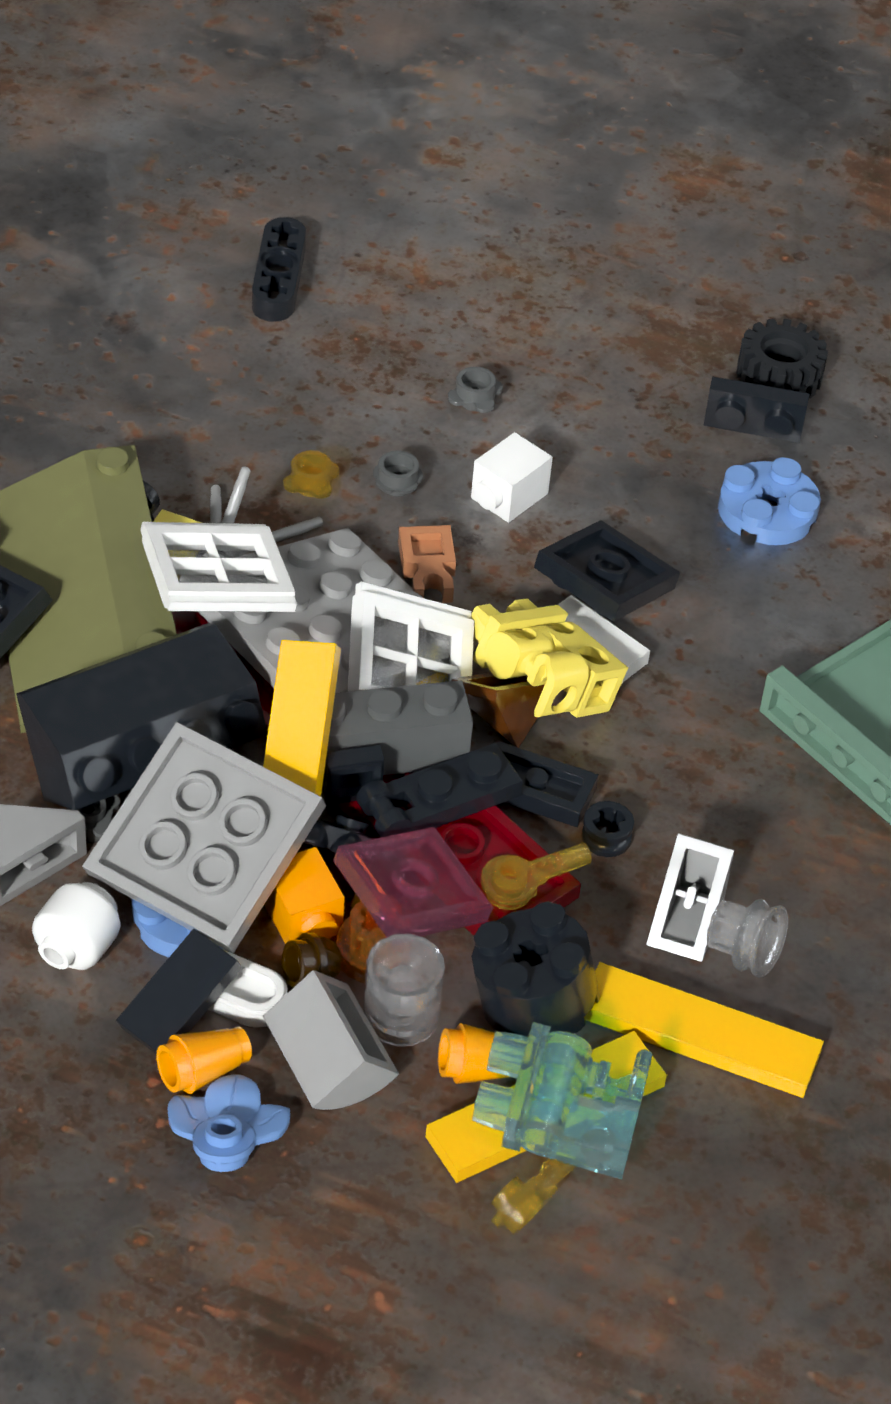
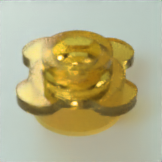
M313 450L303 451L291 460V474L283 479V487L290 493L299 492L307 497L327 498L332 494V480L339 476V467L331 462V459L322 452Z

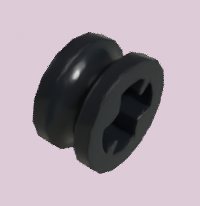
M600 801L591 805L586 810L581 838L588 851L602 857H616L625 853L630 847L634 827L633 814L629 809L618 802ZM608 825L610 826L609 831H612L614 828H616L617 832L607 833L606 827H603L602 830H599L598 826Z

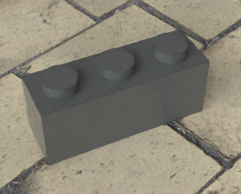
M463 681L335 693L327 752L380 745L384 756L383 775L417 772L469 753L473 719Z

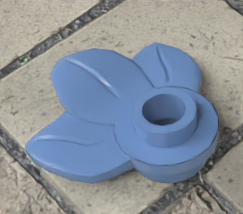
M239 1074L223 1076L212 1082L206 1090L205 1097L175 1095L169 1101L167 1108L169 1125L172 1131L183 1138L193 1141V1149L199 1156L201 1163L206 1168L217 1172H229L241 1168L247 1163L249 1155L256 1145L276 1141L283 1136L290 1124L289 1108L272 1104L261 1105L260 1091L257 1084L250 1078Z

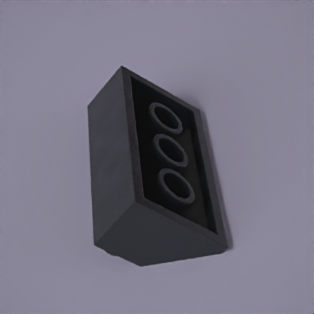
M214 623L204 624L16 693L44 801L73 810H78L133 788L176 722L228 749L268 735L256 681Z

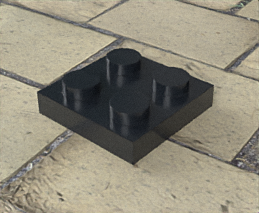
M602 520L539 550L534 565L535 569L550 578L556 586L568 590L590 605L596 613L608 617L613 622L674 590L680 575L678 570Z

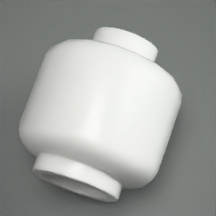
M83 882L81 884L68 883L57 889L33 921L32 932L39 946L40 956L49 965L58 969L69 967L87 970L94 966L116 939L121 927L117 904L113 897L102 887L90 882Z

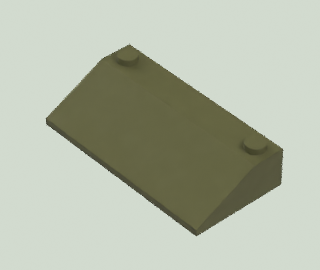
M135 445L83 450L0 490V565L44 587L53 600L7 651L21 733H26L16 693L177 635L172 611H168L163 605L142 544V534L140 531L142 522H152Z

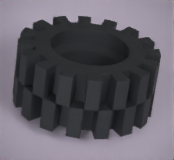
M767 319L766 327L761 322L753 324V330L748 328L741 341L736 371L737 378H741V382L808 393L809 398H812L816 394V390H819L821 387L828 355L825 340H819L820 334L816 330L807 333V325L801 322L797 328L791 326L792 320L783 319L782 325H777L775 319Z

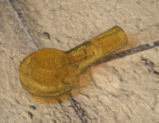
M582 842L530 862L515 855L497 856L488 861L483 867L481 886L487 899L494 906L504 910L519 909L525 906L532 897L537 896L538 886L545 884L547 879L591 864V853L587 845Z
M570 1142L565 1143L541 1165L539 1174L536 1177H532L526 1183L518 1176L513 1178L491 1202L498 1210L491 1220L498 1229L504 1225L513 1235L517 1234L557 1192L558 1188L556 1185L582 1162L583 1156L580 1149Z

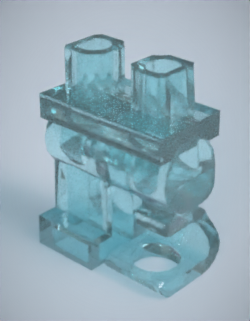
M535 1022L532 1023L529 1037L496 1031L486 1071L517 1078L515 1088L512 1089L482 1081L475 1101L472 1121L492 1129L504 1131L502 1147L520 1151L522 1147L542 1157L622 1180L653 1056L652 1053L645 1049L640 1050L636 1055L632 1073L619 1079H613L609 1075L611 1062L602 1060L598 1063L593 1061L591 1045L587 1040L578 1035L562 1031L550 1032L551 1026ZM585 1093L592 1095V1098L583 1095Z

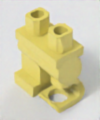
M528 598L515 600L507 607L505 613H500L491 604L476 606L471 614V619L474 620L473 639L478 643L473 660L481 668H488L499 679L528 676L527 682L532 686L545 685L535 707L534 717L570 712L578 718L610 711L628 667L580 626L573 622H565L568 613L559 605L538 608ZM564 690L567 692L566 697L560 703L552 706L555 697L560 691Z

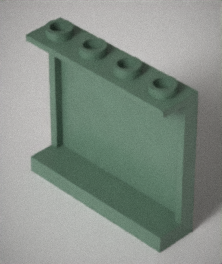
M890 619L797 677L783 665L767 674L759 711L891 825Z

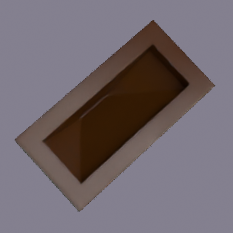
M492 673L451 679V681H463L468 704L472 710L513 746L520 747L538 718L534 717V710L545 685L532 686L527 682L528 676L499 679Z

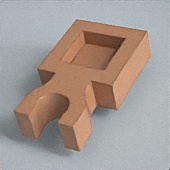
M451 526L399 527L398 545L403 578H413V592L418 593L423 598L424 590L432 588L442 593L443 603H453L454 585L452 576H455L456 557Z

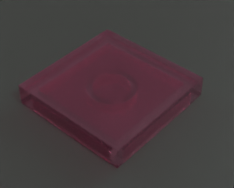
M435 827L338 846L333 859L390 943L487 922L493 909L491 903Z

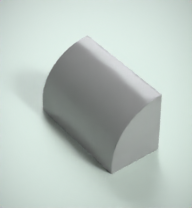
M313 970L263 1015L312 1108L332 1110L353 1105L374 1095L399 1075L349 985Z

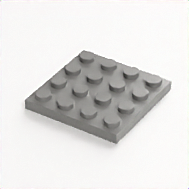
M344 528L278 547L295 590L294 597L297 602L295 612L198 611L209 623L216 624L225 639L273 688L275 686L281 640L336 643L341 648L335 693L348 692L352 596L355 595L356 584L362 581L417 597H423L413 592V588L349 528ZM256 553L239 558H258ZM181 575L179 583H219L216 575ZM227 575L229 583H268L265 576ZM375 616L373 644L406 653L407 624ZM419 628L418 656L449 664L450 636ZM473 646V656H474L475 651H476V648ZM373 655L371 684L387 688L405 686L406 663ZM417 666L416 683L438 671Z

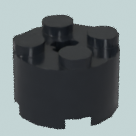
M547 901L537 904L534 908L511 912L496 921H489L480 925L474 935L475 947L472 953V962L485 1019L494 1031L503 1035L507 1032L513 1036L528 1037L530 1045L534 1046L560 1042L581 1031L586 1025L584 1017L593 1008L594 1002H599L600 994L588 935L578 921L566 915L562 905Z

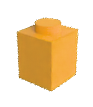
M317 847L296 853L264 904L284 943L286 944L290 940H297L303 933L313 932L318 936L328 939L343 933L345 897Z

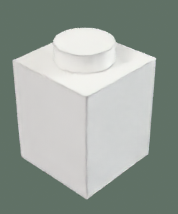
M514 432L474 461L471 498L483 508L490 510L509 523L548 494L553 457Z

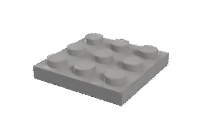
M176 722L82 867L88 875L191 931L194 928L214 944L234 953L325 809L326 804L323 798Z

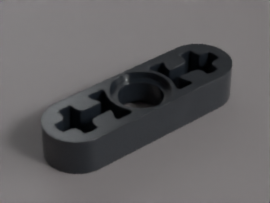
M279 217L270 220L264 227L252 286V311L258 318L265 321L277 322L285 320L293 314L306 245V228L296 219ZM281 240H288L287 247L279 246ZM273 266H284L289 268L290 270L279 272L269 270L268 268ZM271 290L279 291L277 298H270Z

